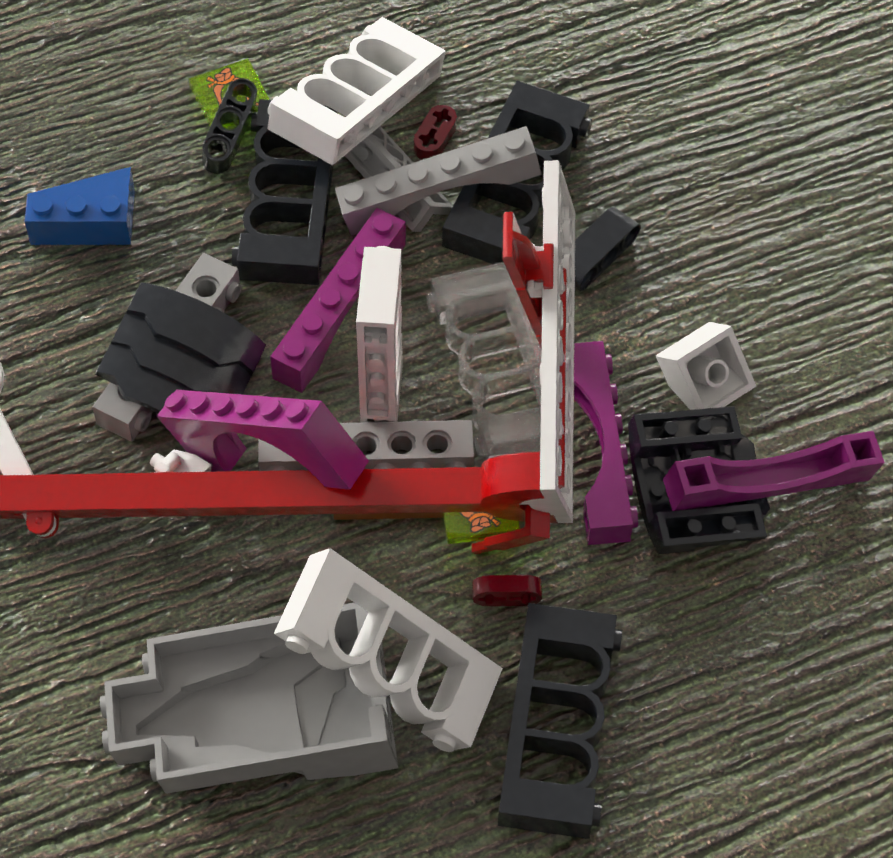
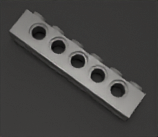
M202 253L176 291L196 298L224 313L229 303H234L238 299L242 285L240 284L238 268ZM111 382L92 406L98 426L133 442L139 432H144L151 421V415L154 412L142 405L124 399L118 386Z
M472 420L340 423L361 451L373 452L372 454L365 455L369 462L364 469L474 466ZM259 439V471L307 470L282 450ZM441 449V450H443L444 452H442V453H433V452H431V450ZM406 450L408 453L398 454L396 451Z

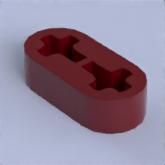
M437 105L428 112L414 136V154L419 159L423 160L443 153L457 127V115L453 108L447 105ZM442 119H447V120H448V121H445V120H444V121L441 123L440 127H439V128L437 127V122H441ZM431 138L434 139V144H430L428 147L423 146L427 145Z
M533 575L481 576L472 582L473 602L481 606H528V603L537 604L542 600V581Z

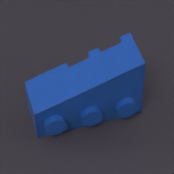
M131 167L27 194L25 225L30 245H131L135 197Z

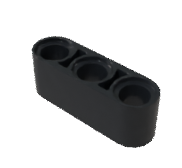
M239 78L230 83L203 142L202 162L205 169L210 173L221 174L229 169L251 121L252 112H255L257 89L254 83L248 79ZM238 95H244L248 97L249 100L245 102L237 101L234 97ZM225 123H233L237 126V128L228 130L225 129L222 125ZM214 150L222 151L225 155L223 157L216 158L211 156L209 153Z
M614 206L608 208L575 240V288L583 291L595 281L635 241L640 232L641 225Z

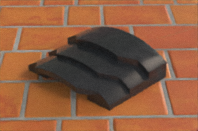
M141 282L95 375L117 385L124 399L159 413L165 406L166 399L176 390L243 395L266 344L232 317L196 298L169 288Z
M734 406L633 415L628 423L634 483L643 520L658 555L690 552L698 547L729 545L731 542L761 540L767 537L763 518L770 510V506L766 497L704 508L672 511L663 482L664 477L675 461L707 456L723 460L756 459L754 443L741 434Z

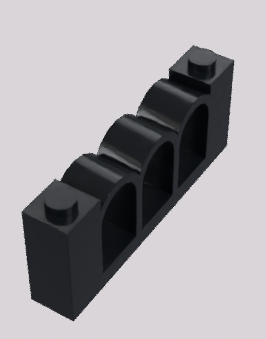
M517 80L488 138L527 126L529 133L558 143L560 147L554 150L534 148L542 174L539 176L544 179V161L559 160L561 169L564 170L570 162L572 147L577 148L581 137L587 138L593 121L588 118L590 104ZM544 181L534 185L518 182L511 185L498 183L464 185L442 227V247L506 269L502 259L503 218L477 210L476 207L481 197L484 196L526 212L527 216L518 219L517 223L522 235L531 239L537 230L539 208L543 207L542 188L544 187Z
M259 99L258 112H252L251 132H257L254 139L256 166L251 170L248 178L251 204L246 208L243 215L245 233H240L239 246H233L232 266H237L240 280L319 285L334 165L327 163L319 157L317 161L278 159L268 156L266 153L274 148L301 147L267 129L269 121L268 107L272 100ZM327 107L328 109H330V110H332V111H334V112H336V113L338 114L337 111L333 110L332 108ZM271 184L314 186L313 199L265 195L261 190ZM271 221L310 224L308 237L267 235L259 233L255 229L260 224Z
M528 603L499 806L498 826L585 839L590 838L592 826L599 827L602 803H595L596 789L594 787L599 764L598 755L594 747L599 743L604 725V706L600 699L605 694L608 686L612 652H620L623 630L616 629L617 615ZM540 654L582 660L594 666L600 677L591 684L580 686L534 680L536 656ZM530 701L581 709L591 717L594 725L589 731L582 734H565L527 728ZM523 750L576 758L584 764L588 775L583 781L567 785L520 778Z

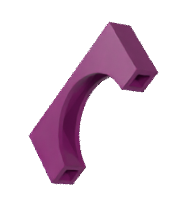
M176 390L166 399L165 406L157 415L158 419L188 453L195 454L212 464L211 472L231 471L247 448L237 433L255 437L282 450L309 470L324 487L350 490L369 462L326 405L319 400Z

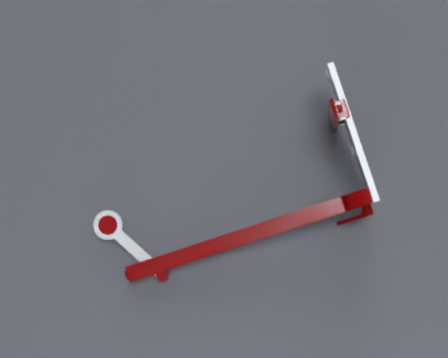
M559 160L544 161V187L542 188L543 246H535L526 236L522 235L513 212H505L503 214L502 259L542 349L540 364V452L515 453L493 457L485 460L481 467L364 469L350 490L324 487L309 470L34 475L0 409V470L3 474L0 475V519H25L27 528L32 533L41 538H50L58 530L59 518L487 512L498 518L525 522V526L521 529L486 537L484 541L473 543V554L492 550H506L550 539V523H573L575 209ZM0 363V393H1L2 388H3V385H4V371H3V367H2V365H1V363Z

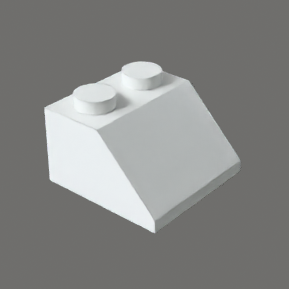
M708 322L656 355L668 386L690 410L725 407L756 387L734 331L728 325Z

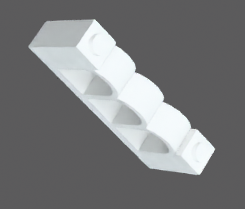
M382 17L374 24L368 25L361 36L353 39L350 43L348 54L335 55L329 58L324 64L323 74L309 75L298 83L297 91L290 88L279 97L276 96L268 107L269 121L267 129L327 163L334 165L441 76L446 51ZM327 107L332 108L333 110L343 114L346 117L337 114L336 112L328 109Z
M387 246L364 247L356 318L360 422H398L403 368L401 333L402 265L401 249Z
M331 548L309 556L274 632L275 635L286 641L285 645L287 648L299 654L311 652L314 659L323 667L331 670L349 668L350 676L355 686L363 694L371 697L390 695L391 704L395 712L408 723L424 724L421 733L432 739L435 747L446 752H453L454 750L472 746L503 669ZM347 598L368 612L349 655L339 648L334 632L336 621ZM388 626L408 639V643L390 682H387L380 675L376 663L377 652ZM430 654L448 668L434 702L428 710L420 701L417 684L427 657Z

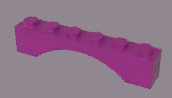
M379 208L374 210L270 356L272 379L303 393L319 370L343 319L359 297L364 247L387 246L401 249L402 251L406 245V221Z
M603 341L574 343V400L587 414L598 435L602 453L601 469L584 501L583 518L587 545L630 542L632 529L638 527L636 506H630L629 496L633 495L631 475H625L624 465L628 464L626 444H620L619 434L623 433L621 413L615 414L614 404L618 403L616 383L610 384L609 375L613 374L611 354H605Z
M874 431L842 435L807 449L763 459L723 460L707 456L675 461L664 477L663 482L672 511L869 481L885 462Z

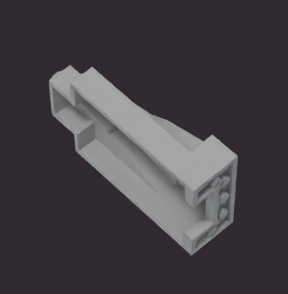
M356 603L344 604L334 629L335 640L339 648L347 655L352 651L368 615V612ZM282 615L146 639L147 653L142 654L145 674L104 681L105 695L100 696V708L103 718H107V730L102 732V743L105 753H110L118 766L150 760L152 780L154 782L158 781L166 794L289 772L303 774L307 780L357 776L398 768L389 695L371 697L363 694L355 686L350 676L349 668L331 670L319 664L311 652L299 654L287 648L285 645L286 641L274 634ZM381 642L376 656V663L380 675L387 681L383 645Z

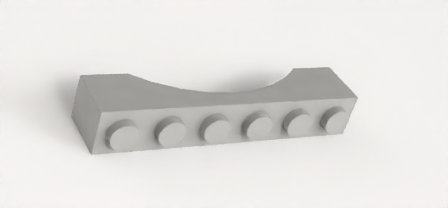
M525 126L337 187L335 191L343 218L350 235L353 236L359 233L376 208L394 216L420 199L443 190L479 183L511 185L542 174L528 128Z

